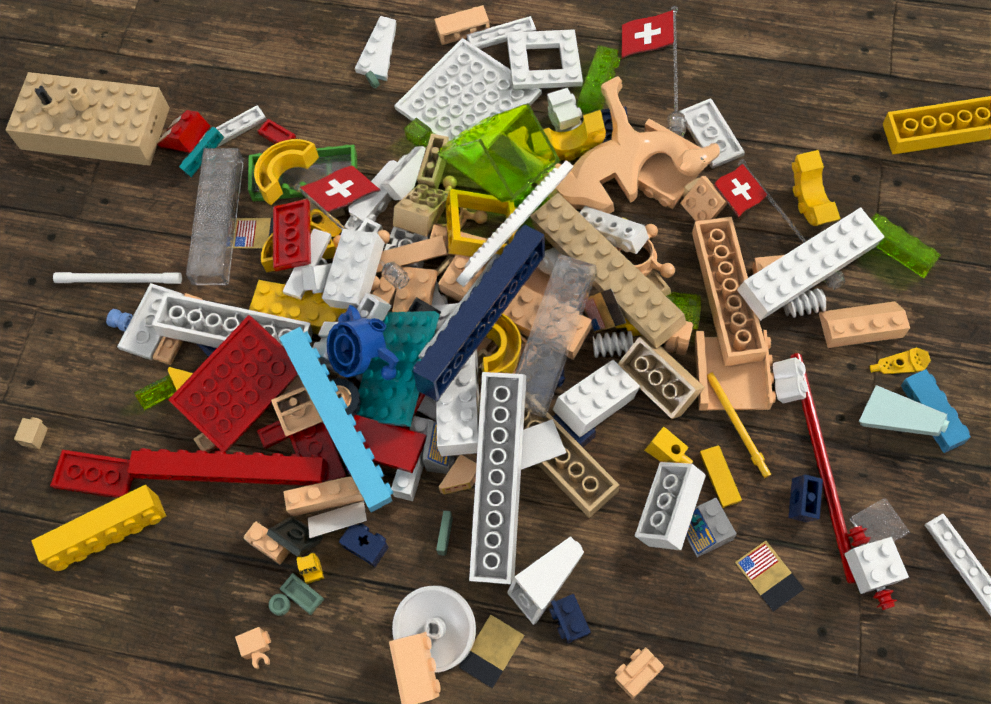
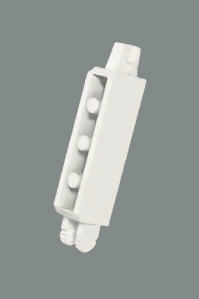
M407 155L402 156L398 162L394 160L389 161L371 181L380 189L379 192L366 195L348 207L350 218L344 226L345 229L357 231L365 218L375 222L376 217L386 210L388 203L393 198L381 184Z

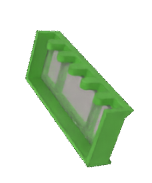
M355 145L316 148L319 158L308 169L294 167L286 170L279 177L278 182L283 194L278 199L306 197L308 195L301 190V186L318 181L348 166H354L357 169ZM261 153L249 155L248 191L253 202L264 201L254 177L255 165L262 155Z

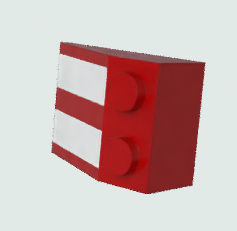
M186 110L175 118L156 144L160 147L191 153L210 128V125L199 112Z

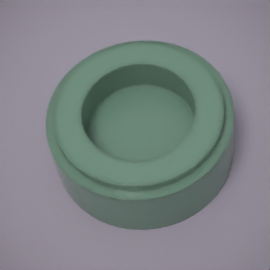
M371 70L365 74L366 79L373 88L380 85Z
M276 594L269 601L270 611L277 616L286 614L291 606L290 600L283 594Z

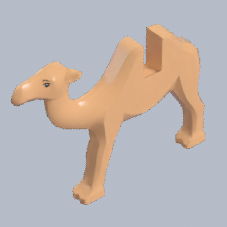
M617 76L601 85V93L605 97L611 113L613 127L611 140L595 146L582 155L573 165L574 167L569 174L549 194L546 200L549 201L559 193L576 210H582L587 206L610 214L614 212V204L602 186L605 182L615 178L631 203L638 195L640 169L654 154L665 153L669 155L676 168L682 174L693 177L703 171L708 164L719 156L720 148L717 143H711L703 148L689 150L679 137L670 132L653 131L639 133L635 131L628 123L625 109L619 101L618 93L622 89V80ZM526 125L508 134L511 145L515 147V151L524 161L529 175L537 185L548 176L553 168L558 169L561 166L556 161L537 154L528 144L530 133Z

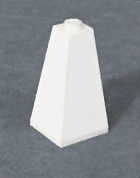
M571 536L516 575L507 592L533 625L540 619L584 553L581 545L574 541Z

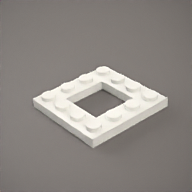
M575 30L507 33L513 89L577 87L583 85ZM559 48L562 69L529 71L526 49Z

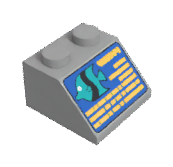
M429 421L422 458L426 471L447 474L455 463L456 457L453 455H440L437 447V423Z
M717 498L703 503L694 509L686 538L697 557L734 540L736 532Z

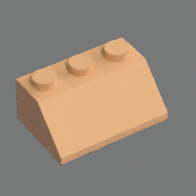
M423 632L389 641L401 704H418L439 697L441 688L439 680L435 677L436 663L434 658L431 657L430 649L432 645L427 633Z

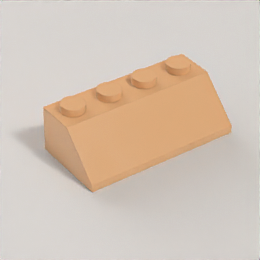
M895 301L819 312L828 348L903 338L910 329L905 310Z

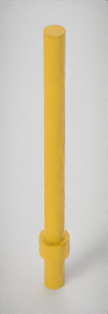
M713 372L707 374L709 383L750 452L753 464L758 466L764 478L771 476L772 474L764 462L765 458L761 452H758Z

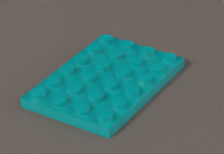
M435 311L387 313L383 320L386 325L383 336L386 348L399 360L395 367L397 371L396 376L392 380L382 378L381 369L389 365V363L380 357L371 359L369 367L362 374L358 390L361 400L360 410L357 412L358 416L393 426H411L419 395L413 368L418 361L422 360L418 355L434 337L439 313Z

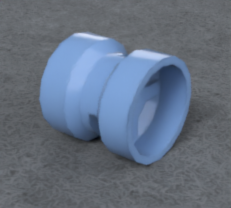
M112 309L107 316L106 322L110 327H118L119 330L126 331L133 315Z

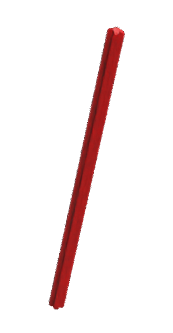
M799 353L790 356V359L796 357L803 362L802 355ZM805 372L803 380L807 383L808 392H806V398L801 399L820 477L823 479L822 485L846 580L852 584L856 583L845 557V553L852 550L849 537H847L848 533Z

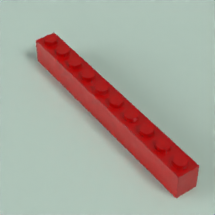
M141 448L139 451L131 452L128 474L135 479L309 486L326 481L328 463L320 455L303 457L300 454L284 456L283 454L273 453L272 456H267L258 452L253 453V455H246L243 452L227 454L222 451H215L213 454L202 450H197L196 453H189L186 450L170 452L166 449L151 451L150 449Z

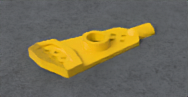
M916 347L909 351L882 358L878 364L869 365L871 373L878 371L883 374L921 372L926 369L931 359L928 351ZM896 360H901L903 365H898Z

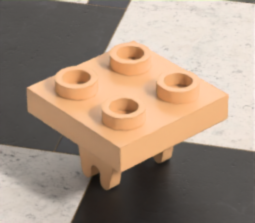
M701 176L680 204L695 221L715 219L727 205V202L706 176Z

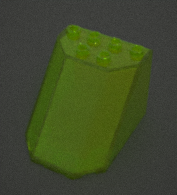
M529 103L482 119L444 144L438 152L440 158L501 202L517 200L521 192L531 189V184L544 178L543 175L551 172L553 168H556L555 165L561 161Z

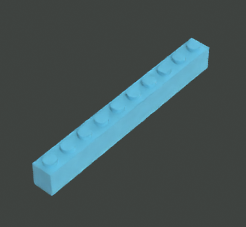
M298 327L280 336L283 347L370 512L392 502L391 495L393 491L389 483L384 484L381 479L384 474L379 465L375 467L372 460L375 457L370 448L365 449L363 445L365 438L361 431L356 432L354 428L356 422L352 414L347 415L345 411L347 405L343 397L338 398L336 392L339 390L333 380L329 381L327 375L330 373L326 365H321L318 361L321 356L316 347L312 349L309 343L312 342V339L308 332H303L301 327Z

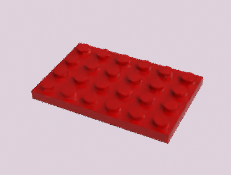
M248 315L168 400L222 452H227L272 404L271 400L279 397L296 379L298 373L283 345L251 315Z

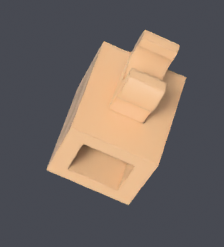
M257 627L235 637L241 657L246 660L252 658L254 668L259 669L258 661L260 659H264L265 664H270L269 657L263 654L270 650L268 644L271 643L267 631L264 632L260 627Z

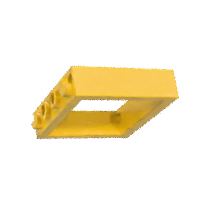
M449 189L445 202L449 253L472 257L482 247L483 243H486L485 240L461 237L458 207L505 214L507 219L517 209L514 206V199ZM514 234L508 239L509 244L513 240ZM504 243L495 254L502 255L503 249L507 244Z

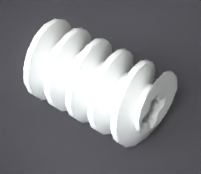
M818 288L813 291L807 290L783 306L785 314L788 316L791 313L794 318L797 311L800 316H803L804 310H806L808 315L811 314V308H813L815 313H818L819 307H821L823 312L826 311V297L823 290Z
M628 331L627 336H625L624 332H620L619 337L616 332L612 333L611 338L608 333H605L603 339L600 333L597 334L596 339L593 336L595 358H598L599 352L602 353L603 357H606L608 351L611 357H613L615 351H617L618 356H621L622 350L627 353L633 345L631 331Z

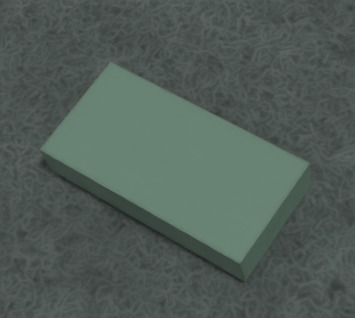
M443 511L436 549L438 555L442 556L447 554L453 521L451 511Z
M294 573L280 587L284 594L310 615L313 614L324 600L322 596Z

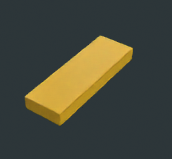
M720 446L700 451V456L721 507L724 508L740 503L742 499Z

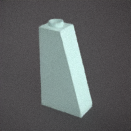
M877 385L859 420L860 425L864 427L939 436L941 431L945 433L949 425L947 414Z

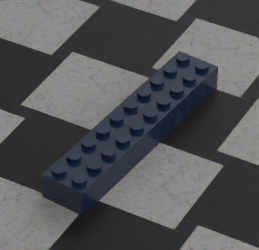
M525 224L521 230L516 231L511 243L507 244L503 249L502 255L494 260L489 272L484 273L481 282L472 289L467 301L461 303L457 314L449 319L447 327L444 331L439 332L435 343L427 348L422 360L414 365L413 374L419 392L435 401L440 399L545 257L543 233Z

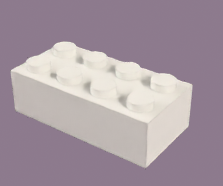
M349 229L342 230L322 295V299L330 307L348 309L349 305H353L357 309L366 292H371L385 244L378 233Z
M611 360L557 398L553 411L581 437L632 401L640 385L614 360Z
M660 462L635 537L649 547L681 550L706 475L693 464Z

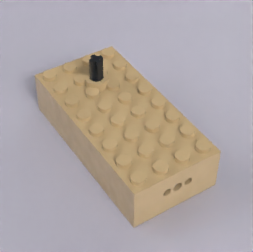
M28 72L6 131L22 150L151 166L157 147L156 143L159 141L170 107L159 87ZM78 85L83 88L89 99V106L86 110L78 111L72 107L66 97V91L69 87Z

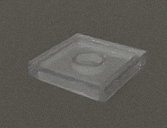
M886 497L850 518L855 527L862 526V529L867 528L864 532L865 536L871 537L867 544L892 537L895 542L910 533Z

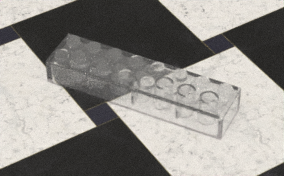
M239 148L203 149L186 276L192 285H228L244 162Z
M558 254L515 373L526 375L524 409L526 412L546 418L597 274V268L594 264Z

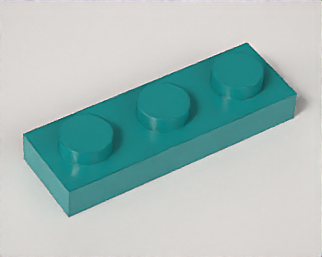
M212 127L206 132L193 151L182 161L179 167L192 177L225 137L215 127Z

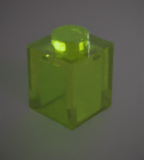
M415 118L404 128L406 139L417 147L428 146L432 129L418 118Z

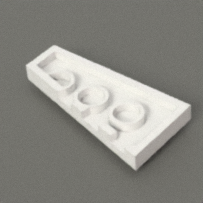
M380 16L355 67L356 73L365 75L371 70L377 79L387 81L392 44L397 25L395 19Z

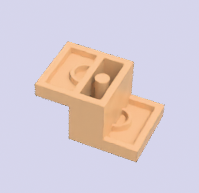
M299 375L279 397L271 400L286 437L323 422Z

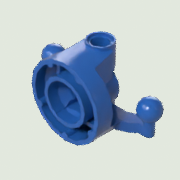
M349 305L346 313H342L338 317L339 323L331 328L327 337V354L333 369L344 377L357 376L367 370L372 358L380 357L389 363V365L381 369L382 378L385 380L394 379L397 372L395 367L399 360L386 348L383 336L386 329L385 323L376 318H361L358 310L353 305Z

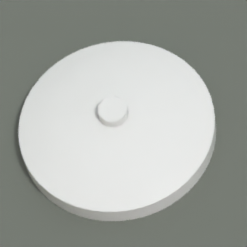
M443 586L422 587L408 594L398 606L393 619V638L395 640L426 632L431 640V657L434 658L436 663V670L434 672H443L457 666L471 651L476 635L475 618L469 604L454 590Z

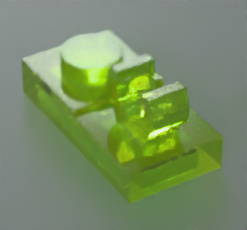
M170 375L134 392L143 409L146 410L172 396L177 390Z

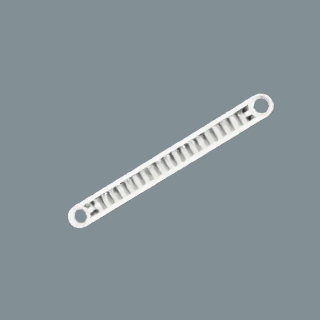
M566 160L558 169L553 168L548 176L527 196L526 200L524 199L522 204L487 239L486 243L484 242L482 247L469 258L465 265V270L456 280L460 285L465 287L569 174L574 167Z

